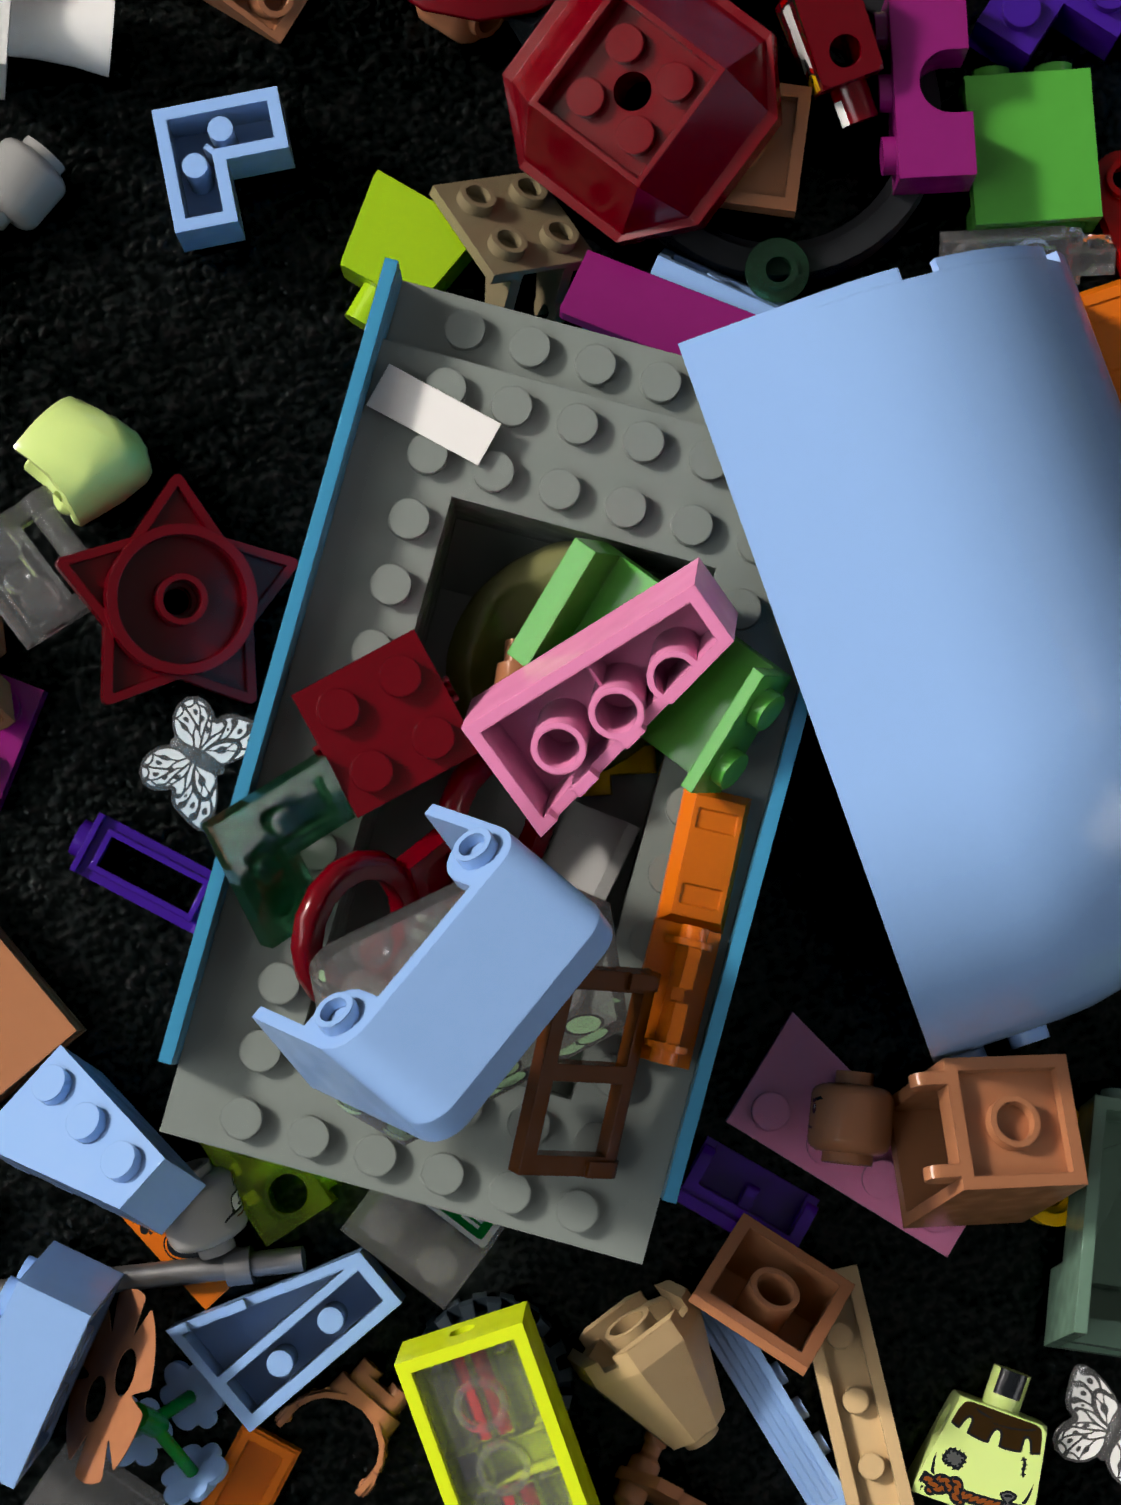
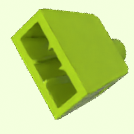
M377 170L372 178L340 264L344 278L360 287L359 292L344 316L354 325L365 330L385 257L399 261L403 281L444 292L473 260L434 201L380 170Z

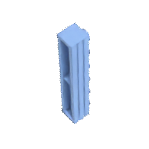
M701 1310L710 1346L807 1505H846L837 1468L833 1469L825 1455L832 1451L819 1430L811 1434L804 1422L810 1415L798 1395L792 1399L788 1396L783 1385L789 1382L777 1360L769 1364L761 1351L762 1349Z

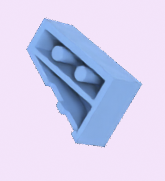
M59 1045L0 1110L1 1160L27 1174H32L62 1190L76 1194L160 1235L167 1230L206 1186L101 1071L62 1045Z
M364 1246L309 1268L305 1272H299L175 1322L165 1331L245 1428L251 1432L403 1302L406 1295Z

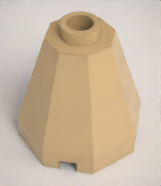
M666 1280L654 1285L661 1296L647 1301L642 1291H638L626 1296L588 1325L579 1337V1340L585 1347L584 1352L581 1353L572 1348L567 1356V1360L582 1381L673 1450L685 1447L687 1450H695L707 1444L717 1434L719 1430L717 1425L725 1412V1407L701 1309L688 1301L691 1294L687 1288L671 1280Z

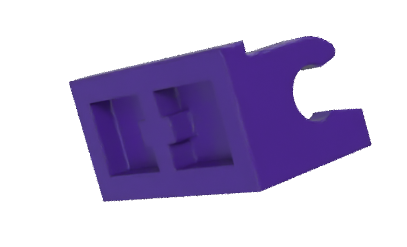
M706 1136L686 1171L677 1202L730 1233L742 1214L746 1213L796 1247H799L819 1209L817 1207L818 1198L709 1136Z

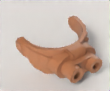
M364 1357L350 1374L342 1371L330 1384L320 1388H312L304 1394H300L295 1401L285 1405L275 1416L276 1419L274 1420L276 1425L281 1428L285 1423L292 1420L293 1413L307 1402L321 1398L345 1400L361 1409L373 1424L379 1444L376 1465L366 1478L359 1481L358 1488L354 1492L358 1497L361 1496L362 1498L367 1496L375 1487L377 1477L384 1469L388 1456L387 1449L390 1437L402 1422L398 1414L408 1404L400 1385L392 1381L386 1387L379 1381L384 1373L367 1357Z

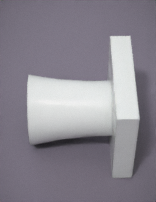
M0 0V100H5L8 56L71 66L109 77L115 0Z

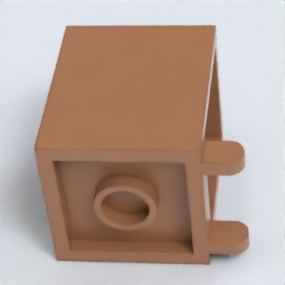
M1066 1054L942 1058L925 1072L909 1075V1084L893 1095L895 1104L891 1150L903 1229L1023 1223L1088 1185Z

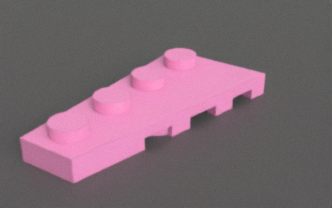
M790 1012L725 1121L940 1254L948 1257L966 1225L903 1229L891 1146L885 1155L873 1157L872 1167L822 1162V1151L815 1150L808 1143L807 1134L813 1088L821 1083L835 1082L836 1070H851L793 1012Z

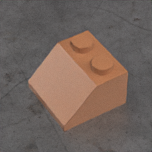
M743 1213L688 1301L804 1376L853 1291L855 1284L746 1213Z

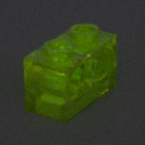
M200 1143L215 1167H224L233 1175L245 1214L266 1247L337 1200L331 1191V1188L339 1183L337 1180ZM293 1174L303 1180L307 1187V1200L302 1208L288 1210L276 1202L273 1188L279 1176Z

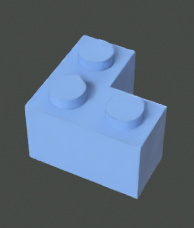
M277 86L151 110L174 230L184 252L246 240L234 180L295 168L284 107Z

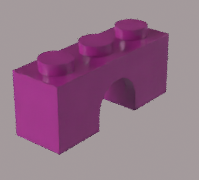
M884 0L881 12L872 13L871 25L879 51H884L885 74H877L875 83L876 108L878 113H888L889 136L880 137L879 159L881 175H892L893 195L969 192L977 176L973 111L945 112L939 110L925 99L920 88V79L930 71L961 68L969 50L966 0Z

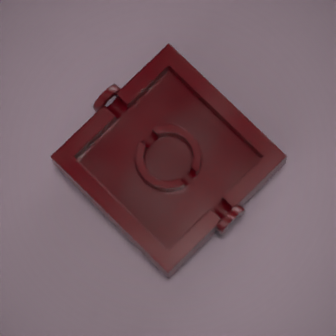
M414 629L291 695L318 744L312 749L320 761L325 772L330 769L332 770L357 818L478 753L461 729L464 720L454 702L460 700L457 693L453 689L447 675L440 678Z

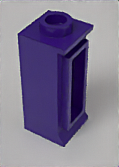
M101 812L97 815L94 823L86 819L77 830L70 844L68 853L75 856V859L69 870L194 934L212 870ZM115 838L203 884L189 912L187 913L100 867L99 865L112 840Z

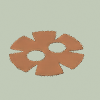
M126 1289L119 1293L113 1331L111 1329L110 1312L108 1309L83 1365L89 1376L76 1380L69 1397L66 1424L68 1457L70 1460L86 1438L75 1470V1476L85 1484L92 1485L102 1481L108 1442L112 1469L115 1470L135 1438L143 1417V1413L134 1401L133 1395L147 1392L151 1388L156 1356V1326L154 1314L151 1310L135 1333L146 1301V1295L138 1289ZM128 1349H133L136 1356L133 1380L126 1393L119 1396L115 1389L117 1368L123 1354ZM102 1376L106 1384L104 1403L98 1417L93 1422H89L86 1418L87 1396L94 1380Z

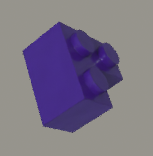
M990 0L975 23L969 38V47L997 65L1008 67L1010 73L1023 72L1051 28L1105 61L1121 36V0Z

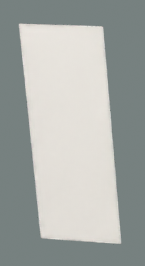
M391 364L388 365L366 404L370 408L476 465H479L501 426V423Z

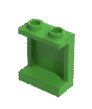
M1053 61L1036 66L1032 72L1010 73L1009 68L1006 66L992 65L973 70L972 76H964L957 92L958 106H963V112L973 111L977 176L969 190L971 207L966 215L968 241L1092 233L1102 219L1103 212L1091 69H1072V64L1069 62Z

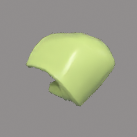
M71 396L60 399L46 409L13 446L16 452L27 458L24 465L25 471L53 493V503L58 512L63 515H70L74 524L80 527L124 502L143 487L152 474L148 449L135 430L128 427L115 416L109 415Z

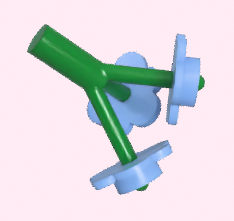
M176 1360L168 1364L164 1371L166 1385L160 1390V1399L164 1404L163 1407L160 1408L158 1402L153 1398H144L138 1402L133 1396L134 1401L143 1413V1417L133 1442L117 1466L126 1467L134 1461L140 1466H149L157 1459V1449L163 1448L174 1461V1466L166 1469L161 1477V1482L166 1487L163 1497L168 1505H184L189 1500L195 1503L203 1501L214 1490L216 1485L226 1477L229 1470V1464L221 1456L222 1449L217 1443H209L203 1448L198 1444H190L182 1449L172 1437L173 1429L168 1420L171 1417L175 1425L182 1430H192L198 1425L204 1429H209L217 1423L218 1415L216 1411L225 1405L222 1398L194 1365L189 1366L184 1361ZM108 1442L106 1457L108 1461L111 1463L110 1447Z

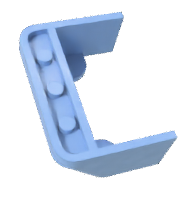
M432 804L424 814L452 850L447 860V872L460 889L465 890V892L379 996L361 989H350L333 993L318 1005L314 1015L305 1025L260 1006L252 1018L312 1088L421 1140L438 1142L454 1136L470 1122L608 950L612 941L613 931L610 923L593 901L506 829Z

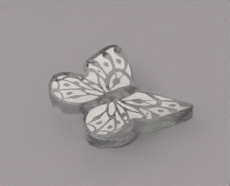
M199 696L185 697L177 704L172 715V727L175 737L171 739L170 744L158 746L149 751L141 761L139 775L142 784L151 790H171V802L174 809L193 828L202 832L206 831L214 819L217 807V776L224 773V765L244 757L254 720L234 713L224 714L219 718H215L213 709L205 699Z
M1077 1364L1071 1372L1065 1397L1066 1409L1072 1417L1062 1422L1055 1430L1052 1438L1054 1449L1065 1460L1076 1463L1088 1462L1098 1457L1100 1461H1105L1108 1472L1113 1479L1121 1484V1403H1118L1114 1393L1100 1375L1084 1364Z

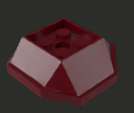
M555 0L502 73L519 168L621 246L644 242L647 239L704 229L783 123L777 66V37L729 0ZM639 82H650L652 91L647 104L635 111L627 110L626 96L630 88Z

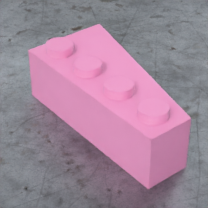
M700 557L472 698L461 729L533 828L542 837L558 821L559 815L577 797L581 798L599 779L600 773L625 748L628 750L646 732L647 726L668 704H673L734 642L738 612Z

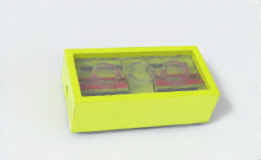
M528 1301L402 1342L394 1367L444 1505H600Z

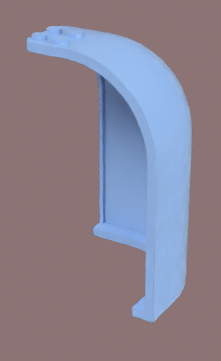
M1001 246L940 256L930 262L932 273L902 280L898 267L809 295L678 343L933 1063L940 1061L942 1058L987 1056L984 1045L1005 1038L1008 1039L1011 1049H1016L1051 1037L1046 1024L1087 1009L1121 990V403L1067 259L1059 251L1046 255L1042 246Z

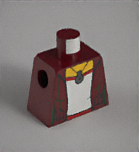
M781 0L775 10L804 85L813 87L812 102L831 95L842 129L877 117L879 114L867 81L872 80L880 73L884 66L864 1ZM829 50L841 53L846 60L847 66L840 67L836 65L830 57Z

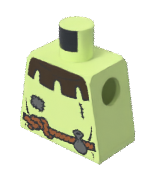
M994 1363L982 1398L953 1389L907 1471L911 1491L949 1505H1036L1047 1437V1426L1039 1419L1020 1412L1031 1377Z

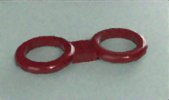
M479 753L461 762L452 772L439 800V806L465 815L469 814L470 806L478 789L494 774ZM526 818L518 840L542 859L553 836L555 824L540 837ZM435 828L396 859L382 850H354L329 863L308 886L295 914L290 948L295 976L312 1001L320 1004L329 995L350 989H361L379 996L416 951L421 923L429 925L464 894L465 890L460 889L447 872V860L452 850ZM365 880H376L381 884L389 900L391 920L388 938L379 957L365 973L351 981L337 982L325 963L323 941L326 923L335 904L348 889Z

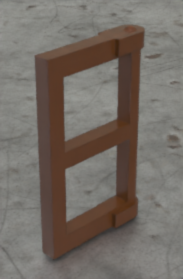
M594 966L577 987V989L632 993L616 1062L558 1059L573 994L540 1033L535 1045L508 1170L517 1175L576 1176L590 1179H614L616 1177L619 1163L617 1156L654 993L658 992L660 973L649 968ZM553 1081L611 1084L596 1152L538 1150Z

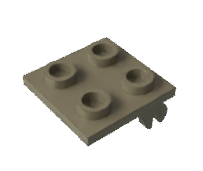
M525 172L433 185L429 193L430 197L486 277L485 303L514 310L523 276L525 274L537 273L536 298L534 301L535 316L548 314L546 319L564 324L565 320H562L559 315L560 306L567 294L573 271L579 269L587 250H592L553 194Z

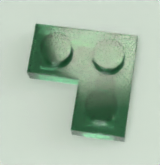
M312 755L201 824L261 946L273 949L292 936L295 914L308 886L313 882L300 852L355 818L326 756Z

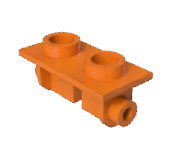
M654 917L642 968H649L660 973L661 979L658 992L654 993L640 1058L689 1070L722 934L711 932L705 928Z

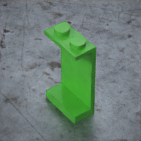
M575 537L507 654L525 666L657 584L660 580L608 542ZM735 635L734 642L673 704H668L647 726L646 732L641 737L688 772L681 784L690 793H721L723 789L732 786L744 772L749 760L748 755L745 753L758 732L768 728L779 716L785 703V697L782 694L793 677Z

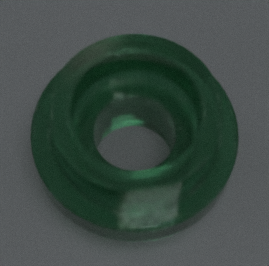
M771 238L759 243L750 252L745 264V278L749 288L757 297L768 302L782 303L793 299L804 289L809 277V263L804 251L796 243L784 238ZM781 258L787 262L789 275L785 281L774 282L768 278L766 265L770 259Z

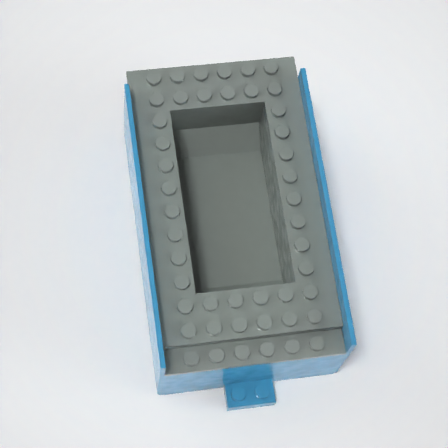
M385 257L158 1058V1062L169 1065L178 1064L159 1132L637 1264H643L660 1197L663 1201L677 1203L808 714L804 698L682 355L600 334L583 327H574L403 281L399 261ZM389 364L501 423L479 465L468 461L366 405ZM575 537L608 542L660 581L700 557L738 612L735 635L793 677L782 694L785 697V703L779 716L768 728L758 732L745 753L748 755L749 760L744 772L732 786L722 790L724 793L750 798L752 801L724 931L721 935L689 1070L659 1064L642 1058L639 1059L617 1156L619 1163L614 1179L517 1175L508 1170L535 1047L527 1050L515 1064L522 1068L524 1072L520 1080L511 1085L497 1087L470 1122L457 1134L442 1141L427 1142L312 1088L252 1018L260 1006L302 1025H305L314 1015L319 1004L308 997L297 980L290 948L295 914L308 886L329 863L354 850H382L396 859L434 829V826L424 813L432 804L439 805V800L452 772L459 765L453 766L357 818L332 770L330 769L327 772L323 770L320 761L312 749L318 744L291 695L413 629L417 633L440 678L446 676L448 647L454 629L473 595L493 575L513 560L555 542L573 541ZM656 748L657 773L611 776L612 795L577 797L574 800L641 828L601 910L612 927L613 936L608 950L595 966L642 968L654 917H656L683 794L684 788L681 784L688 774L687 771ZM495 774L491 775L478 789L468 816L506 829L517 839L523 830L526 819ZM365 880L348 889L335 904L326 923L323 941L325 963L337 982L351 981L365 973L379 957L388 938L391 920L389 900L381 884L376 880ZM422 923L417 949L431 933ZM576 989L573 992L565 1031L574 1024L589 1021L601 1023L605 1026L606 1031L600 1038L585 1043L571 1042L563 1036L558 1059L616 1062L632 993ZM553 1081L538 1150L596 1152L611 1084Z

